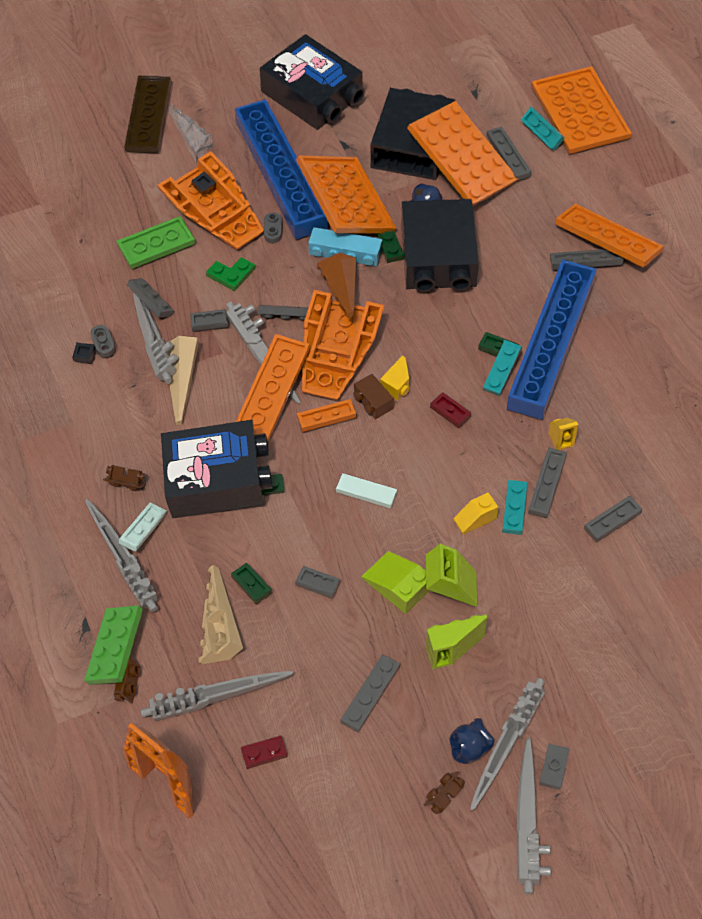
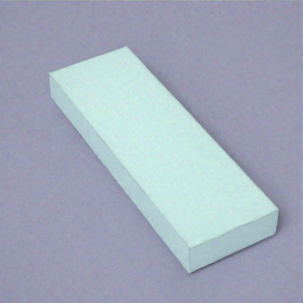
M343 473L336 487L337 493L387 508L392 507L397 495V489Z
M150 502L119 538V544L136 552L166 516L167 510Z

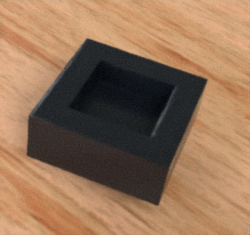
M204 171L191 180V185L204 195L216 186V182Z
M77 342L72 356L73 361L91 363L95 352V345Z

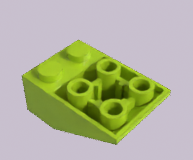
M443 544L437 545L426 554V589L475 607L478 606L476 570L456 549Z
M487 614L482 616L474 615L469 619L454 620L449 624L433 625L426 631L425 648L432 669L452 665L485 637Z

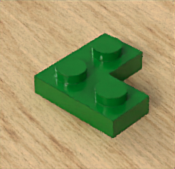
M242 257L231 268L216 260L206 271V276L235 292L256 267L254 263Z

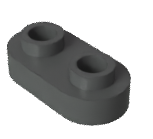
M272 212L268 213L264 218V239L268 243H277L282 237V218L278 213Z
M104 325L93 327L91 329V338L97 354L101 357H110L114 354L115 347L108 328Z

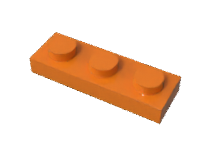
M351 399L297 413V419L302 432L356 418V412Z

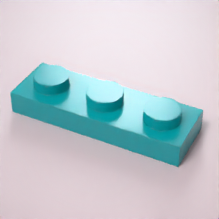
M531 106L521 118V121L554 151L565 138Z
M504 340L484 383V391L501 396L522 350V346Z
M508 480L502 533L522 535L527 482Z

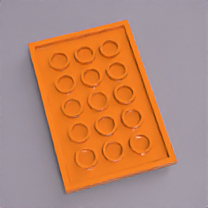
M592 66L531 82V87L551 123L565 137L562 142L569 154L631 138L632 132Z
M456 101L411 123L407 127L463 199H472L473 206L518 180L513 171Z
M298 155L296 161L334 233H384L392 230L395 232L397 229L357 157Z

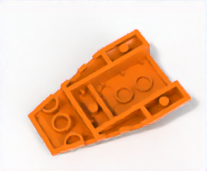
M211 151L197 159L196 168L176 181L169 177L157 185L158 189L180 212L236 250L264 233V229L255 213L252 212L248 200L244 198L240 186L237 185L234 175ZM205 171L216 182V186L202 195L191 185V180Z
M314 290L304 321V343L310 344V349L303 363L302 393L338 401L376 338L385 306L369 301L366 302L365 307L354 305L353 316L348 318L345 316L346 311L344 308L339 306L340 301L332 299V293Z
M130 723L127 728V736L125 737V746L123 747L128 767L142 779L154 768H157L168 778L174 806L191 818L193 816V799L189 767L177 754L148 730L137 724Z

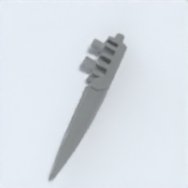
M133 292L139 324L146 343L145 349L153 370L159 380L169 384L172 382L173 374L177 371L174 368V363L179 358L176 354L168 356L170 354L169 350L173 347L172 342H164L148 307Z
M233 302L227 303L226 306L229 309L227 312L228 319L257 361L262 364L268 348L260 338L262 335L257 328L264 324L263 320L260 317L252 322L248 316L255 311L252 304L243 309L240 303L234 305ZM292 388L289 396L296 403H301L296 392Z
M86 499L85 503L116 560V566L142 609L149 608L151 612L157 611L158 607L155 604L157 594L154 591V587L150 585L148 578H144L143 570L140 571L141 568L137 563V559L133 554L129 553L125 546L119 544L117 533L99 510Z
M284 671L260 674L208 686L203 684L196 686L193 690L192 687L188 688V694L184 693L183 688H178L176 690V697H172V694L168 693V699H164L163 694L158 693L155 695L156 702L151 698L149 699L150 707L140 709L142 718L152 715L154 721L201 710L209 704L229 699L290 677L294 672Z
M537 678L535 683L528 682L526 688L523 689V696L519 697L517 705L514 706V713L510 714L509 720L504 723L502 727L503 732L478 784L471 804V811L475 810L486 794L518 738H522L544 697L543 685L545 681L543 679Z
M531 737L526 739L517 801V881L519 884L524 885V894L528 895L533 894V885H540V876H551V867H539V854H550V845H539V834H536Z

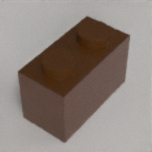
M373 374L354 383L353 396L355 400L361 402L367 414H371L375 420L394 409V398Z

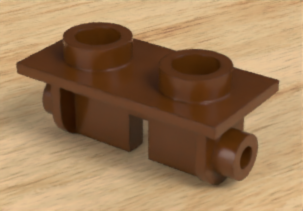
M111 465L106 468V473L109 476L104 478L103 481L109 482V485H125L131 490H138L146 485L145 482H141L145 479V473H142L140 470L129 468L127 475H124L125 467Z
M129 657L123 682L116 683L113 696L116 701L121 702L123 699H126L133 704L137 680L140 675V665L131 657Z
M459 772L446 773L439 781L441 783L437 789L433 788L426 795L427 801L423 805L431 804L433 806L431 810L435 814L442 813L451 802L446 794L448 793L454 798L464 787V780L460 777L456 778Z

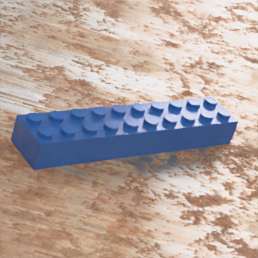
M267 100L235 108L236 124L294 238L299 239L311 235L313 227L328 230L327 218L296 161L297 157Z
M562 259L508 395L507 410L543 420L594 285L596 268Z

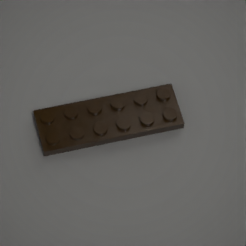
M138 75L124 145L125 151L159 152L171 77Z

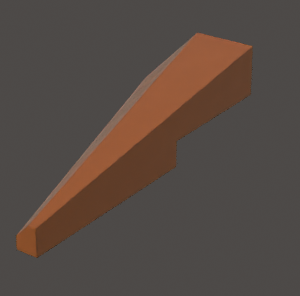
M339 252L319 261L317 269L322 270L321 275L327 279V286L334 298L339 299L340 308H344L346 311L345 316L352 318L355 298L356 257Z

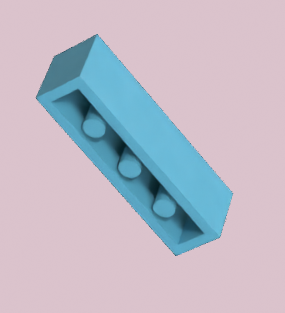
M313 227L308 243L309 255L328 258L340 252L356 257V263L378 266L382 252V239L349 233H334L332 230Z

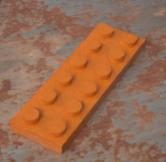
M576 203L559 215L555 221V224L563 229L587 239L643 268L663 251V245Z
M275 334L236 422L253 420L256 434L266 433L267 441L269 442L309 352L310 344Z

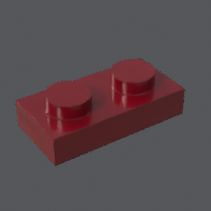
M443 392L430 403L431 409L458 428L471 417L469 410Z
M281 735L240 747L246 769L288 757Z

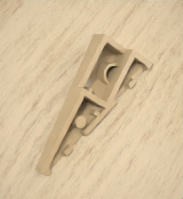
M178 336L170 342H172L173 347L169 350L170 354L168 355L176 354L179 358L174 363V368L177 371L171 378L172 382L169 383L176 425H182L192 384L193 368L199 347L196 337Z
M214 565L208 569V572L211 573L210 583H207L206 589L209 590V598L205 600L202 628L205 629L204 639L200 641V646L203 647V654L199 657V663L201 664L230 660L243 649L220 570Z

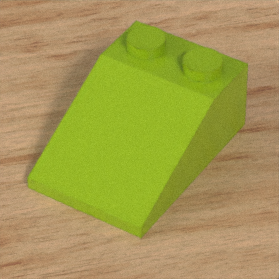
M389 551L361 576L365 582L405 614L430 591L426 589L425 569Z

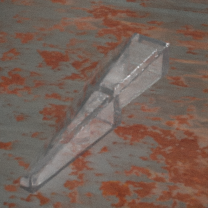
M172 104L168 111L197 166V159L208 153L207 149L213 147L212 135L210 133L206 134L203 127L199 128L197 122L187 114L182 115V110H177L175 105Z

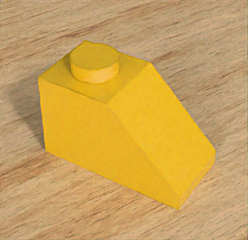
M403 355L380 379V383L397 401L402 396H405L410 389L406 358Z
M568 417L550 422L548 433L556 449L562 450L575 445L578 423Z
M488 492L472 499L453 520L464 535L496 520L498 506Z

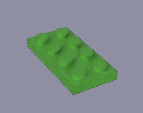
M181 216L116 242L128 265L133 269L194 245L195 239Z
M139 605L106 608L84 681L87 684L118 683L123 681L143 611Z

